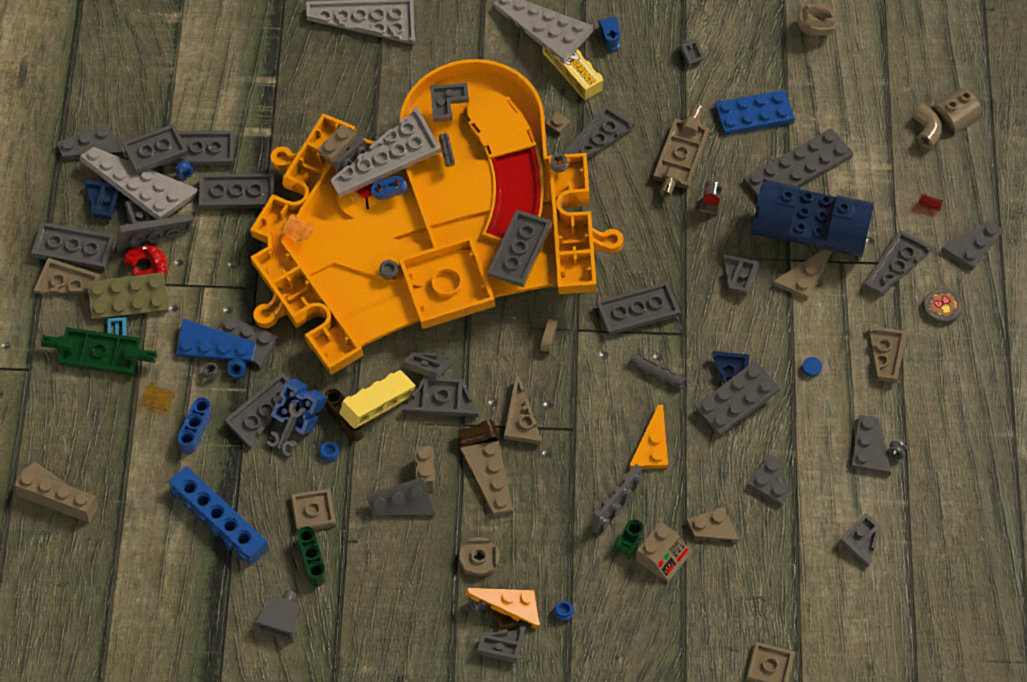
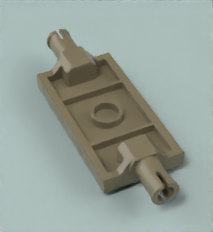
M694 104L690 115L686 119H674L653 175V180L664 183L660 191L662 196H665L667 191L666 197H671L674 186L689 189L710 128L702 126L699 121L703 112V107L700 105L696 110L697 105Z

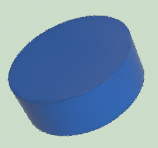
M809 357L804 360L802 370L805 375L816 377L821 373L822 363L819 359Z
M332 441L323 443L320 446L321 458L327 462L335 461L339 457V446Z

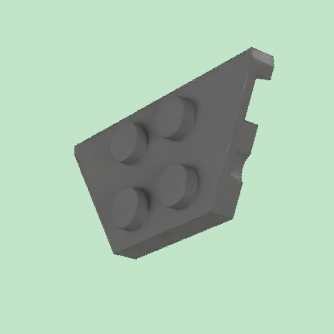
M424 377L420 382L419 388L412 394L411 400L404 406V413L479 417V411L473 403L470 392L467 391L464 380L457 378L438 377L434 379Z

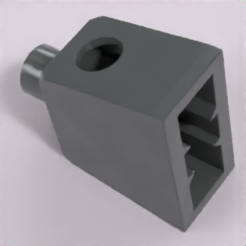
M285 590L282 598L272 596L256 621L257 630L294 642L300 616V605L294 602L296 593L291 590Z

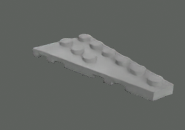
M413 0L306 2L308 21L415 45Z
M96 147L91 148L80 156L82 163L157 220L168 217L199 195V189L150 169L136 174L130 161Z

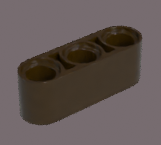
M338 389L328 390L325 393V396H327L325 402L327 411L350 440H361L364 437V424L357 427L359 428L358 430H352L353 427L339 414L342 407L341 403L345 399L344 395Z

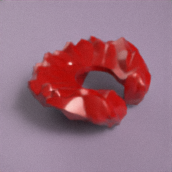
M145 245L131 249L124 257L125 265L134 267L131 272L132 276L164 272L166 277L168 259H166L164 252L155 246ZM142 259L151 262V267L145 271L138 270L134 266Z

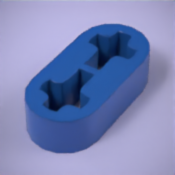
M394 176L374 183L371 187V192L378 200H385L403 194L407 189V183L401 176Z

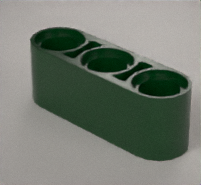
M305 526L298 530V546L309 583L313 586H320L326 580L325 565L314 529ZM305 537H310V538H311V539L308 540V541L303 540V538H305ZM311 554L316 555L314 558L307 557ZM314 572L321 573L318 576L312 575Z

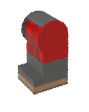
M714 181L706 183L704 194L701 197L699 212L717 215L722 190L721 184Z

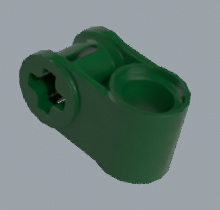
M637 519L630 520L616 540L612 551L628 556V559L631 560L643 538L644 526L642 522ZM636 529L639 533L634 534L630 530Z

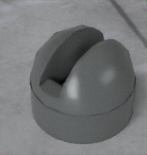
M207 363L202 367L203 375L206 379L212 380L218 376V367L215 363Z

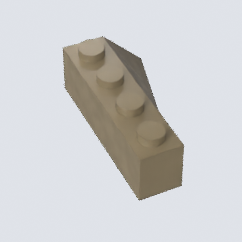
M36 462L24 468L15 483V489L19 497L90 523L98 508L95 495L71 487Z

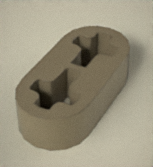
M548 319L540 351L551 352L558 328V320Z

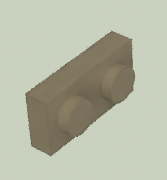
M342 124L317 149L318 153L333 163L357 138V134Z

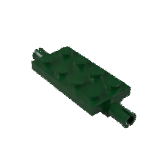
M66 327L63 336L43 335V339H41V347L58 349L59 357L57 362L58 365L134 376L138 361L156 363L155 359H157V351L141 349L142 339L138 337Z

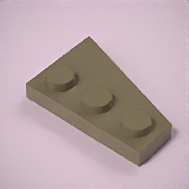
M48 258L33 292L35 294H89L88 281L101 280L102 277L100 274Z
M869 326L877 378L879 381L897 383L907 331Z

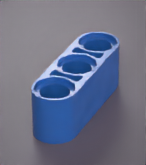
M200 397L193 402L178 434L179 448L184 454L195 452L211 419V405L207 398Z

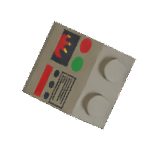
M660 522L637 549L636 561L668 583L692 552L677 532Z

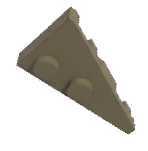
M823 249L777 278L774 286L807 300L833 251Z
M515 377L504 439L541 445L542 437L538 432L535 418H533V412L526 398L523 384L519 377Z

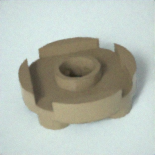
M475 537L468 540V543L461 547L459 561L467 575L483 577L495 572L499 564L500 554L498 547L491 543L489 539ZM481 553L482 557L485 558L478 561L474 557H477V554Z

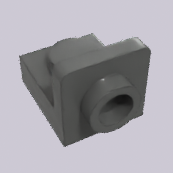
M690 38L685 39L677 47V50L682 52L687 66L705 59L697 38L694 40Z

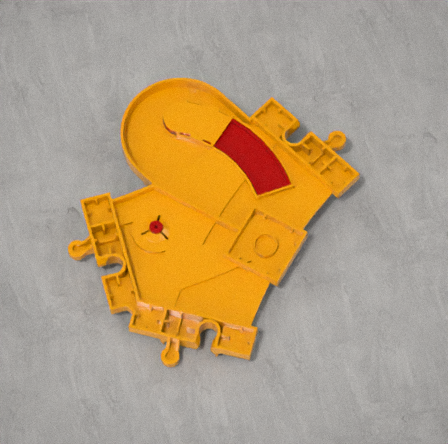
M460 60L434 69L413 86L404 100L400 120L409 116L412 110L418 107L440 148L439 134H449L455 165L453 167L445 166L441 150L439 154L378 180L401 176L407 183V189L401 195L378 200L371 192V187L376 183L373 182L340 198L338 197L330 179L339 172L324 160V157L318 153L317 149L342 124L347 128L350 127L355 132L356 127L324 113L300 151L292 153L289 148L283 146L277 147L272 151L270 157L273 167L280 171L287 170L283 176V187L304 197L299 201L291 202L272 194L250 229L253 238L268 244V247L252 255L251 260L273 293V298L268 304H261L254 310L253 316L259 327L270 328L284 315L289 317L296 328L315 317L325 318L326 320L322 325L306 333L304 337L310 351L315 352L324 367L332 375L364 356L361 347L417 322H420L422 329L429 328L495 307L494 298L530 290L558 286L559 294L597 292L594 252L618 253L623 248V235L616 229H609L602 233L592 228L591 211L566 212L563 210V208L590 206L586 153L564 154L567 157V169L559 173L552 170L551 157L553 155L547 156L545 119L541 99L527 78L513 68L489 60ZM467 83L469 102L451 104L452 121L434 122L430 86ZM363 138L366 142L367 150H369V146L375 141ZM556 161V165L562 164V161H559V163ZM516 210L552 221L550 231L524 288L489 277L487 273ZM392 260L397 263L399 269L396 278L386 280L380 276L379 267L383 261Z

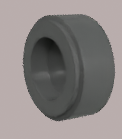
M386 260L380 264L379 273L383 279L392 280L397 277L399 268L396 262Z

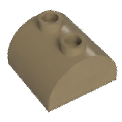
M960 88L931 107L938 115L941 123L953 135L970 126L982 116L979 101L972 92L965 88Z

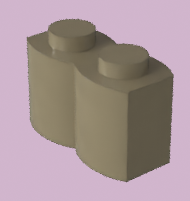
M431 446L416 447L414 454L416 479L423 477L428 492H434L436 485L434 451Z

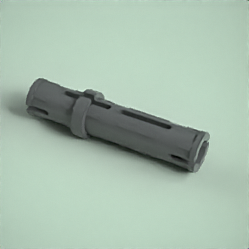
M634 353L629 363L656 376L663 383L667 382L678 389H681L685 383L686 378L675 374L670 368L661 367L637 353Z

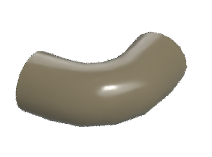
M922 103L916 109L912 118L923 125L924 128L917 137L918 143L925 149H931L941 136L942 123L938 115Z

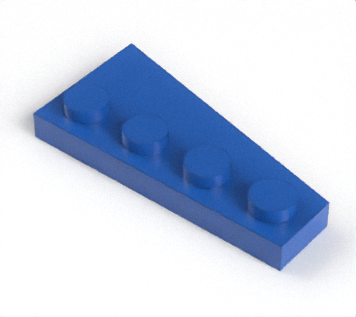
M183 318L177 355L178 357L227 361L241 359L243 362L253 363L256 344L254 341Z

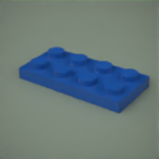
M785 90L715 102V109L724 135L791 124L795 121Z

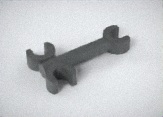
M292 403L289 406V413L291 415L283 433L273 431L271 435L275 436L276 441H267L268 445L277 446L279 449H282L286 456L293 455V452L288 448L289 445L291 447L297 446L294 440L288 441L297 418L305 413L304 407L300 408L299 412H296L297 403Z

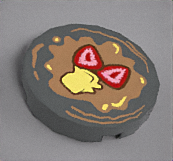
M947 289L931 291L926 296L924 302L925 314L936 323L949 324L954 322L960 316L962 303L958 295Z

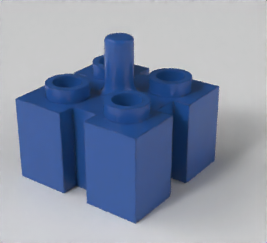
M295 378L285 382L279 395L283 397V400L276 402L271 416L282 423H286L291 415L289 413V406L292 403H297L296 412H299L300 408L304 407L305 413L297 418L293 429L301 434H306L313 431L319 418L315 413L322 411L327 396L316 390L307 391L308 385Z

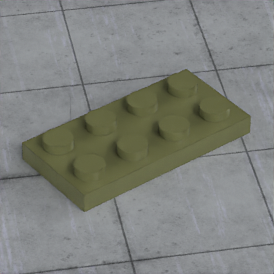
M164 272L88 281L92 320L169 311Z

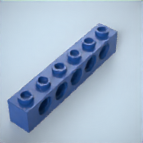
M187 466L169 480L170 493L176 499L179 497L187 510L194 511L198 520L203 524L206 523L215 536L219 535L229 549L233 548L240 560L243 562L247 561L252 565L269 550L268 541ZM188 490H194L192 493H187ZM203 502L208 503V504H206V505H204V506H201V505H200V504L203 503ZM215 515H221L219 518H213ZM228 528H235L232 531H227ZM243 540H247V541H248L246 544H241V543H240V542L243 541Z

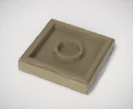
M330 488L291 494L296 532L305 526L311 527L314 530L336 527Z
M755 641L746 681L788 682L795 651Z

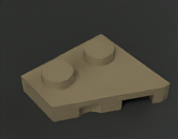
M724 507L687 519V525L695 540L709 539L718 542L720 540H732V543H737L739 540Z

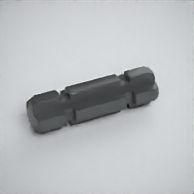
M441 133L439 134V142L445 166L453 167L455 159L449 141V134Z

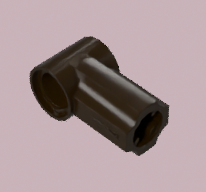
M485 420L479 423L478 426L458 430L461 447L499 441L493 420Z

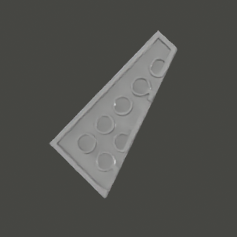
M497 0L494 3L497 11L507 19L513 20L517 27L523 28L525 33L538 44L548 48L553 56H558L563 64L593 32V25L525 0Z
M415 107L409 116L402 118L396 127L389 129L369 146V150L356 157L357 160L350 166H346L330 179L339 198L441 153V148L418 107Z

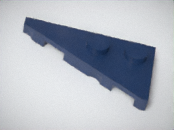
M712 352L713 360L723 384L749 365V354Z

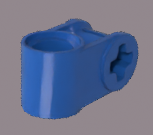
M617 17L600 19L598 21L599 30L605 49L610 52L617 51L620 48V30Z

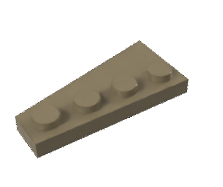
M499 441L460 447V452L464 456L470 471H472L478 487H480L493 516L512 514L513 506Z

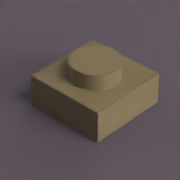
M556 111L545 123V127L560 136L571 125V120Z

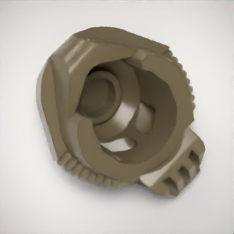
M807 4L802 9L800 8L797 22L802 32L813 38L832 34L837 26L836 18L834 17L836 12H833L832 9L829 10V7H825V5L817 7Z

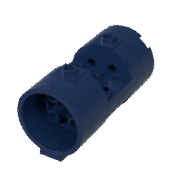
M763 179L751 234L862 258L874 202L837 195V197L801 190L798 186Z

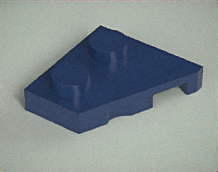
M86 180L85 184L93 217L112 220L120 191L108 183Z

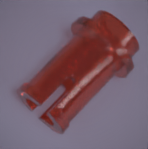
M925 193V195L921 194L918 205H921V208L924 206L940 211L943 200L927 196Z

